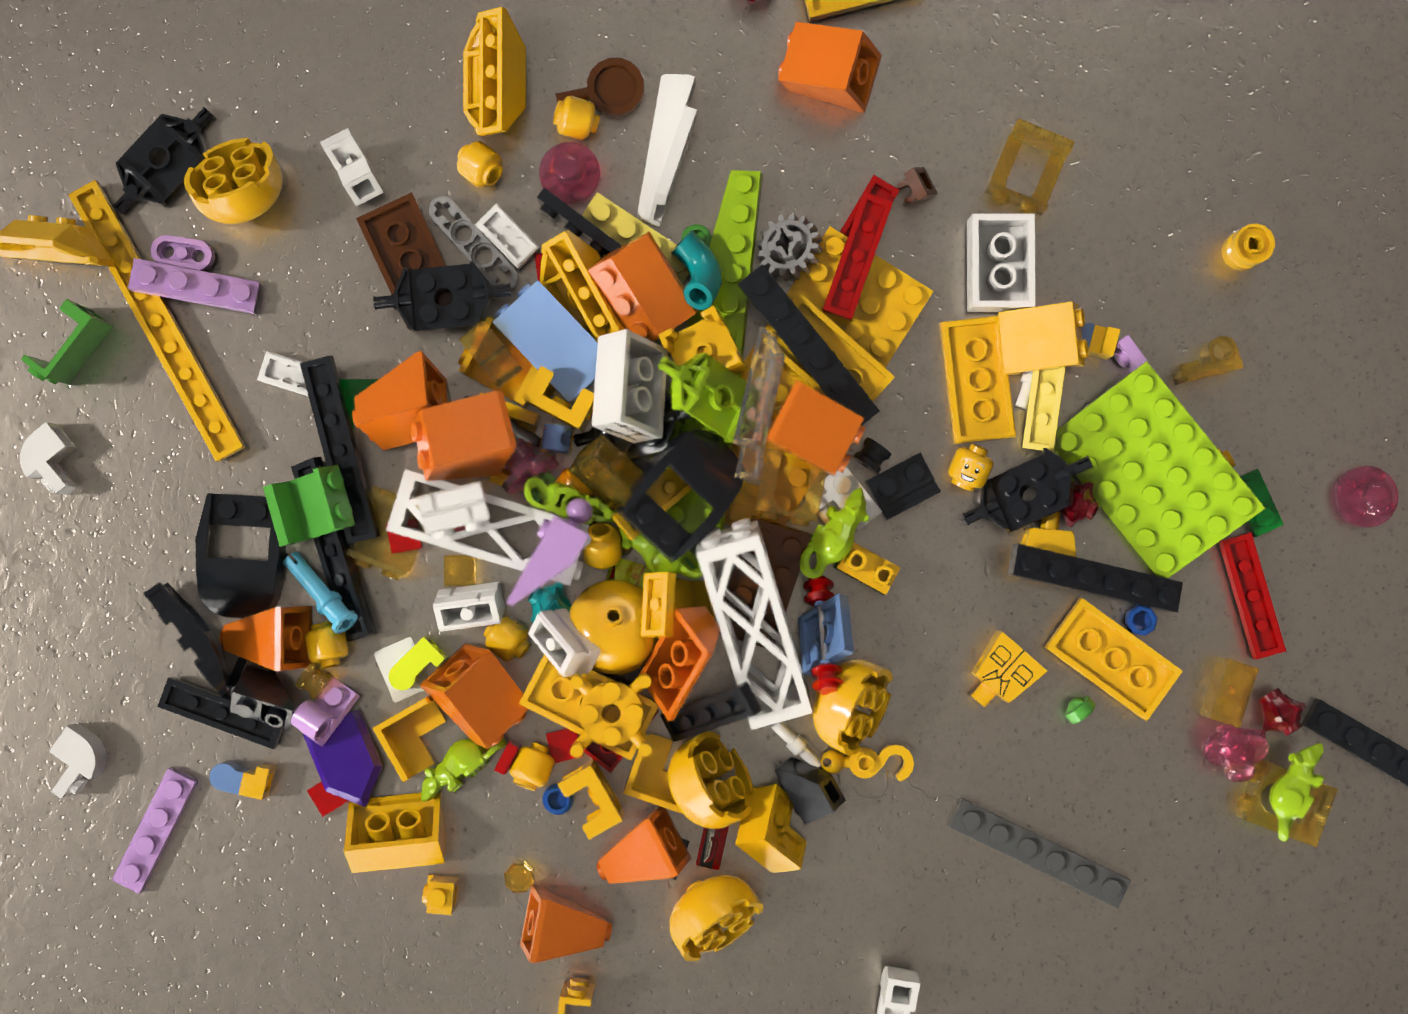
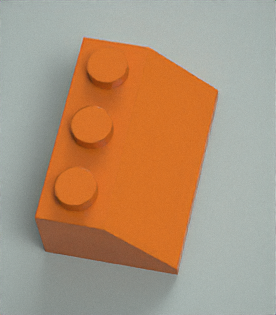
M650 232L605 255L587 270L624 329L650 341L659 339V334L670 328H676L699 311L686 302L684 286Z
M705 606L675 609L673 637L659 638L640 674L648 673L650 675L651 685L647 690L668 721H674L712 656L717 643L720 628Z

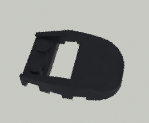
M701 429L687 430L676 436L668 443L666 448L660 453L654 454L647 462V467L630 488L631 496L624 506L617 508L616 512L672 563L709 534L725 514L743 484L741 463L736 454L715 434ZM668 467L713 508L711 513L691 535L645 493Z
M207 493L195 538L197 588L202 602L212 612L228 618H246L275 608L280 600L284 582H282L285 569L283 562L289 553H286V546H279L266 497ZM211 524L270 528L268 561L208 557Z
M159 582L144 592V596L159 613L158 615L164 624L168 625L172 622L182 637L176 641L182 649L186 651L191 648L198 657L193 662L212 688L221 696L228 692L230 679L226 658L217 638L201 615L168 582L164 585Z

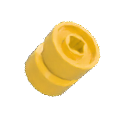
M1257 223L1248 224L1228 236L1223 242L1221 249L1222 258L1226 265L1234 270H1249L1269 259L1274 252L1275 239L1272 232L1264 225Z

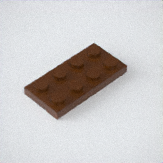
M412 192L356 218L391 295L396 289L404 268L420 269L447 266ZM448 290L440 291L436 296V302L439 306H447L453 299L452 293Z
M752 515L750 521L758 520L786 613L800 572L801 556L808 547L807 544L810 542L811 533ZM755 549L754 551H750V553L757 558ZM738 555L758 574L762 575V573L758 571L752 564H750L745 558H743L741 555ZM735 565L728 589L752 609L759 585ZM724 597L725 602L749 622V617ZM768 598L763 619L779 632L772 605ZM730 617L737 640L743 641L746 630ZM760 627L759 631L775 644L776 640ZM756 641L757 646L766 648L759 641Z

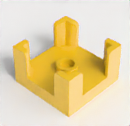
M714 306L701 312L700 314L704 319L678 333L673 328H670L658 335L663 347L671 354L675 364L678 366L683 365L696 354L707 353L735 374L747 369L722 314Z
M540 366L523 399L529 405L584 433L593 416L594 393L587 389H582L572 409H569L571 404L557 396H554L552 400L550 399L555 391V388L550 384L554 373Z
M593 759L562 777L563 780L557 784L565 797L574 794L586 786L589 787L587 791L595 806L599 805L600 807L587 815L586 819L588 822L582 826L589 840L623 820L625 810L599 764Z

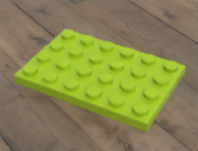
M1147 361L1057 430L1056 452L1066 463H1073L1087 455L1089 456L1093 468L1077 474L1078 479L1082 484L1086 482L1094 484L1093 496L1095 500L1100 503L1101 508L1158 577L1168 579L1265 509L1263 504Z

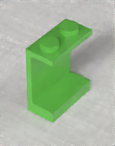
M66 299L59 309L79 324L53 359L48 362L25 354L21 358L23 362L30 366L27 370L30 374L41 381L46 379L55 385L58 382L70 385L114 327L90 308Z
M339 465L313 469L314 473L291 481L274 483L263 487L280 547L301 543L355 525Z

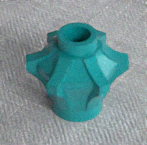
M559 582L548 587H539L531 592L528 597V602L532 604V616L530 619L532 623H534L541 611H554L564 608L570 611L572 606L569 599L565 596L563 584Z

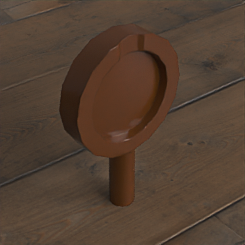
M608 58L600 61L591 70L587 79V87L556 93L557 103L559 100L564 101L567 96H574L584 100L590 99L594 103L595 109L601 114L609 117H623L631 114L641 104L644 96V79L640 70L631 61L623 58Z

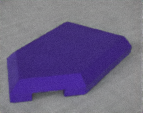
M358 709L347 713L323 747L305 734H303V737L325 791L367 807L383 764L361 710Z

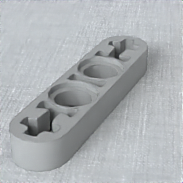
M445 196L433 199L429 205V215L469 261L475 263L481 274L492 285H498L497 283L500 281V278L493 270L490 275L486 272L493 269L498 261L501 260L503 263L497 266L504 274L512 273L509 278L511 280V292L514 291L519 283V276L514 267L453 200ZM439 205L443 207L450 205L448 212L456 220L452 225L443 215L436 217L439 214L437 209ZM469 226L472 229V236L468 241L461 242L456 239L455 233L459 227ZM482 248L490 249L493 254L492 260L487 264H480L476 260V253Z

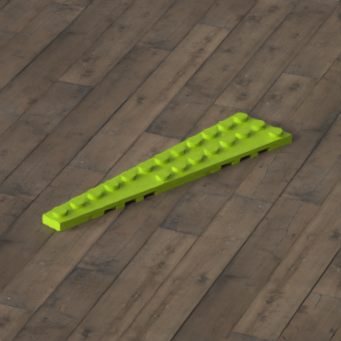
M731 170L709 246L720 265L722 277L720 291L710 307L714 306L722 314L743 358L749 299L738 287V283L753 271L763 174L761 171ZM699 310L690 317L686 328L703 320L704 318L700 313L705 310ZM671 381L670 388H669V393H670L671 395H672V381ZM719 389L717 401L722 406L725 398L722 390ZM695 418L686 419V424L682 425L680 433L691 429H701L715 434L721 440L724 439ZM734 442L725 443L733 451ZM692 489L666 512L689 534H693L713 508ZM726 512L715 526L719 527L720 530H724Z

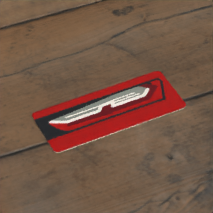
M729 826L720 829L703 828L696 859L697 866L714 870L720 869Z

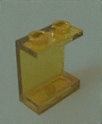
M374 485L369 497L373 498L372 506L380 536L356 542L354 548L348 549L346 555L354 558L353 564L366 569H370L371 565L383 569L382 575L399 581L400 576L409 577L419 549L391 554L386 523L389 522L397 493ZM410 511L409 519L416 518ZM418 520L419 530L425 531L424 526Z

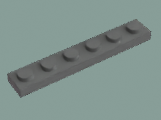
M963 798L960 799L948 825L964 835L1116 908L1119 907L1131 882L1129 878Z

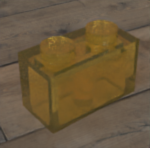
M604 435L599 436L581 449L569 469L572 474L613 510L627 502L632 494L630 488L643 473L638 466Z
M1217 657L1199 715L1240 728L1259 668L1228 658Z

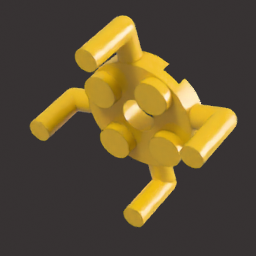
M648 673L640 674L630 686L615 681L603 682L593 686L581 674L572 676L570 680L571 687L578 689L585 696L582 700L579 714L584 732L572 744L571 755L576 758L582 756L584 749L593 740L608 746H615L630 740L639 748L640 755L644 757L649 756L652 752L651 743L638 731L643 719V707L638 694L644 688H648L651 685L650 675ZM609 704L618 706L621 711L619 719L613 722L605 720L602 715L603 708Z

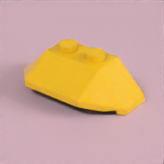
M504 7L478 12L475 20L477 23L472 29L463 51V112L480 136L506 132L526 108V46L507 9Z
M28 215V221L13 220L0 231V257L114 267L115 261L88 227L77 226L76 219L56 217V223H49L48 217Z
M569 230L542 244L541 252L543 255L540 283L598 343V336L625 330L587 271L601 259L599 253Z

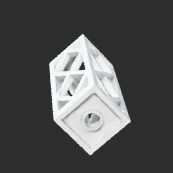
M405 469L386 531L524 571L531 557L522 558L497 529L530 520H535L541 527L545 519L552 521L554 516L565 522L568 519L485 494L487 503L526 515L495 523L484 520L485 527L470 531L463 530L454 533V535L435 539L433 533L426 535L425 531L407 526L410 513L423 525L417 498H415L419 484L422 482L445 490L459 487V485L442 480L426 481L423 474ZM580 524L578 529L588 534L589 525ZM488 532L508 556L454 540ZM590 535L582 547L583 550L591 542ZM581 551L571 566L550 580L571 586L572 579L578 581L584 564L578 561Z
M741 519L732 523L731 528L724 530L715 527L697 543L696 554L737 685L748 682L762 709L756 715L748 718L751 730L812 713L808 685L802 671L801 662L758 520ZM755 549L757 558L750 553V551H754ZM738 555H741L743 558H745V559H746L750 564H752L758 571H760V572L762 573V575L758 574L752 567H750V566H749L744 560H742ZM722 560L717 576L713 562ZM733 563L759 585L752 609L726 587ZM724 596L749 617V622L725 602ZM768 598L772 605L779 632L763 619ZM730 617L746 630L741 651ZM760 627L784 647V652L759 631ZM756 641H759L781 660L775 683L751 663ZM748 671L769 688L770 691L765 692L749 678ZM793 674L795 684L789 685L791 676Z

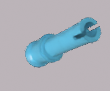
M300 552L291 553L295 563L287 556L283 565L288 568L314 599L316 611L320 615L327 617L332 623V630L336 634H340L353 626L358 615L354 611H349L342 603V596L338 592L330 591L304 560Z

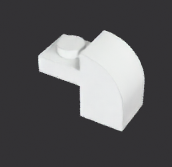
M349 128L321 141L325 153L336 168L344 188L356 206L384 193L360 144L356 142Z
M45 422L28 436L23 443L20 452L22 471L27 478L40 479L43 477L41 482L51 493L68 495L77 486L58 463L77 447L58 424Z
M79 723L66 726L49 750L51 754L69 765L51 791L61 799L73 794L77 795L86 785L87 779L91 780L101 776L105 769L106 751L103 743L94 733Z
M885 966L880 981L881 991L876 1014H910V1011L915 1012L920 988L918 971Z

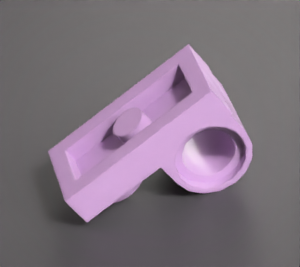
M333 677L315 702L307 700L295 710L291 718V724L323 747L359 699L360 695Z

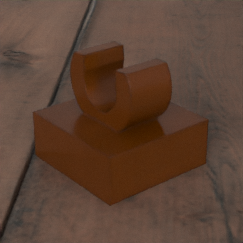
M914 167L905 172L906 180H902L897 184L898 189L909 186L912 190L911 195L904 199L905 203L928 200L938 194L925 167Z

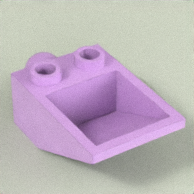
M577 498L569 503L567 507L568 520L566 522L554 516L552 521L544 520L536 535L541 538V541L506 603L511 606L574 563L589 534L578 529L580 524L586 523L592 516V506L587 500Z

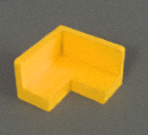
M430 696L372 728L402 782L409 780L414 775L436 763L422 735L448 720L442 709Z
M646 730L644 736L650 741L652 752L649 756L644 757L640 755L639 748H637L624 785L623 794L682 813L676 805L669 788L668 770L664 769L673 739Z
M777 784L753 788L754 793L749 795V806L753 809L746 818L740 820L735 845L771 873L802 869L807 841L789 827L793 803L787 792Z

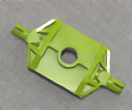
M707 353L696 354L680 366L666 356L660 360L661 364H658V368L669 374L673 379V410L682 409L723 437L722 441L724 443L736 441L748 430L761 439L766 437L768 434L766 432H769V428L757 421V390L755 387L734 372L729 371ZM719 389L722 390L725 398L722 406L717 401Z

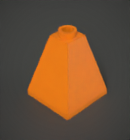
M312 606L275 607L225 624L219 637L223 650L274 671L312 667V662L308 657L305 635L311 631Z
M657 806L599 859L596 868L599 876L603 880H607L609 884L667 879L678 876L691 859V856L667 809Z
M531 884L520 943L529 962L538 963L601 948L604 946V941L610 940L612 925L602 915L539 885Z

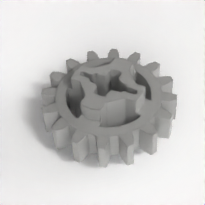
M791 213L789 220H785L782 215H779V223L774 224L772 221H769V231H760L764 239L756 242V246L761 250L756 253V257L761 261L760 265L763 264L773 278L776 279L780 274V277L787 281L789 275L792 274L797 280L800 279V271L804 270L808 274L811 272L808 267L810 263L818 264L819 261L816 259L815 254L823 252V249L818 244L823 240L817 232V227L813 222L810 223L805 216L800 217L798 220L796 215Z

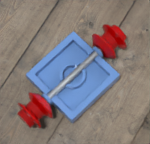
M825 576L815 579L809 578L803 584L804 591L808 592L804 597V601L814 606V609L798 618L803 674L818 679L812 683V688L821 695L838 691V685L844 684L842 679L837 678V675L842 673L843 669L835 663L854 653L848 596L842 594L835 595L830 590L834 587V583Z

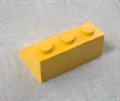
M441 791L432 800L425 802L421 801V793L370 798L367 807L349 801L344 854L352 873L445 863L446 832Z

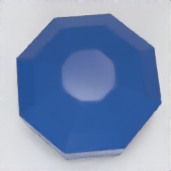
M1136 605L1126 612L1124 623L1130 633L1146 636L1155 630L1158 618L1152 608Z

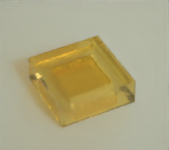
M443 555L444 586L476 585V557L470 555Z

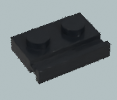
M921 452L865 481L885 520L941 492Z

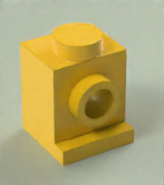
M428 874V881L424 885L422 902L426 903L425 906H427L426 913L453 914L457 908L460 876Z

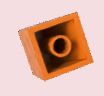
M795 22L793 32L789 34L787 39L788 49L785 59L779 66L778 80L789 92L865 113L882 56L878 49L862 30Z
M422 351L416 352L354 397L355 410L352 412L354 424L383 451L414 443L416 441H413L411 437V424L415 421L420 410L449 402L447 379Z
M796 380L766 438V442L834 476L837 470L842 473L844 472L851 458L846 453L852 442L858 445L866 428L861 425L864 420L863 417Z
M502 390L421 409L415 421L411 424V437L413 441L417 442L419 450L417 454L419 469H423L426 481L498 476L517 447Z
M468 644L460 647L420 684L422 689L475 744L487 749L498 744L503 739L504 733L512 725L520 723L529 710L519 704L523 692L490 650Z

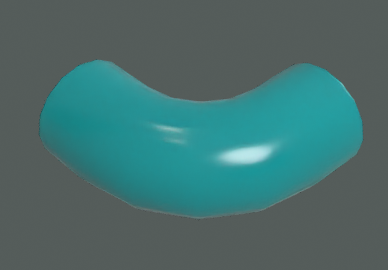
M691 230L671 253L687 268L691 276L690 282L684 289L686 302L694 309L706 310L712 305L722 285L721 269L711 249Z

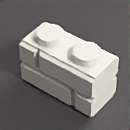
M481 481L417 497L426 535L433 533L435 539L454 535L452 528L464 525L466 531L485 527L484 520L490 519Z
M499 582L456 587L455 590L452 588L441 589L438 591L437 598H435L433 603L440 632L501 624L502 615L505 612V603Z
M566 608L554 611H541L529 631V636L538 644L542 652L563 677L589 673L601 651L598 646L586 639L576 629Z

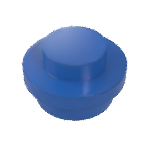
M555 783L545 790L542 800L548 812L561 815L572 807L574 796L572 794L565 797L557 785L558 783Z

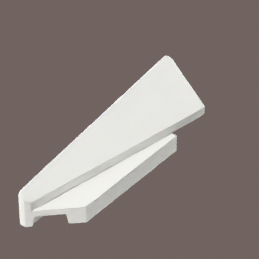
M664 74L660 81L637 212V219L657 227L661 225L697 119V109L688 107L695 88V76Z

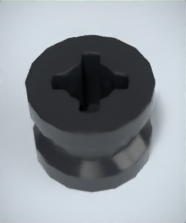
M867 437L863 442V449L856 452L853 459L872 473L878 475L882 462L888 460L892 454L878 442Z

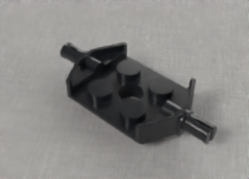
M205 107L192 120L160 114L116 162V167L124 186L122 190L125 193L112 206L121 214H124L131 204L137 200L166 207L167 204L164 201L184 181L188 168L192 167L195 169L205 158L203 153L208 149L201 131L205 124L214 116ZM160 150L166 151L167 159L165 163L159 166L154 165V154Z
M470 261V264L409 269L406 267L401 274L394 293L388 296H374L373 301L375 303L373 304L375 310L384 308L397 310L409 329L415 332L481 325L490 301H494L496 297H511L512 292L510 283L500 285L488 284L475 263ZM448 290L452 293L453 299L449 305L439 306L437 304L436 296L440 291Z
M665 389L663 438L632 443L592 427L588 432L575 434L574 438L576 440L574 442L577 447L590 443L595 444L604 459L611 464L660 453L668 446L671 440L680 434L682 425L686 424L685 420L693 417L682 409L673 410L672 395Z
M1045 447L1043 448L1044 454L991 479L988 478L981 490V504H979V507L962 513L966 524L970 525L982 518L990 519L1010 534L1071 506L1074 498L1075 480L1078 479L1077 474L1093 468L1089 456L1087 455L1073 463H1066V461ZM1032 487L1037 488L1038 493L1033 500H1023L1025 490Z

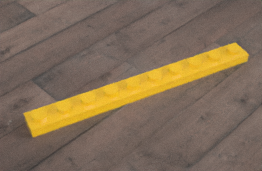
M93 180L68 194L84 225L91 230L114 259V267L108 268L215 461L221 462L246 448L164 298L128 289L134 258L141 259L100 183Z

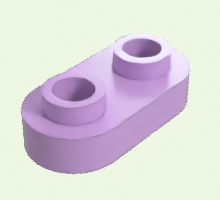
M162 235L156 238L151 245V256L158 263L207 271L215 261L213 248L202 240ZM173 248L174 254L171 257H166L167 249ZM203 252L204 259L197 262L196 255Z

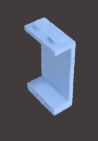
M538 280L533 285L527 283L517 293L519 298L510 306L508 303L503 305L495 313L494 317L496 319L493 321V324L537 370H539L540 366H543L554 373L550 384L561 394L566 402L571 404V407L574 405L582 389L590 390L595 385L598 343Z

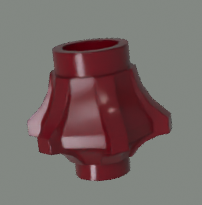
M1086 482L1081 485H1075L1073 504L1060 510L1067 526L1073 527L1077 522L1086 518L1092 520L1096 515L1100 503L1095 502L1093 483Z
M1280 688L1271 691L1258 700L1262 707L1261 710L1264 718L1262 729L1264 732L1278 731L1284 732L1288 736L1302 727L1299 721L1301 720L1302 712L1307 707L1304 702L1291 699L1286 694H1283Z

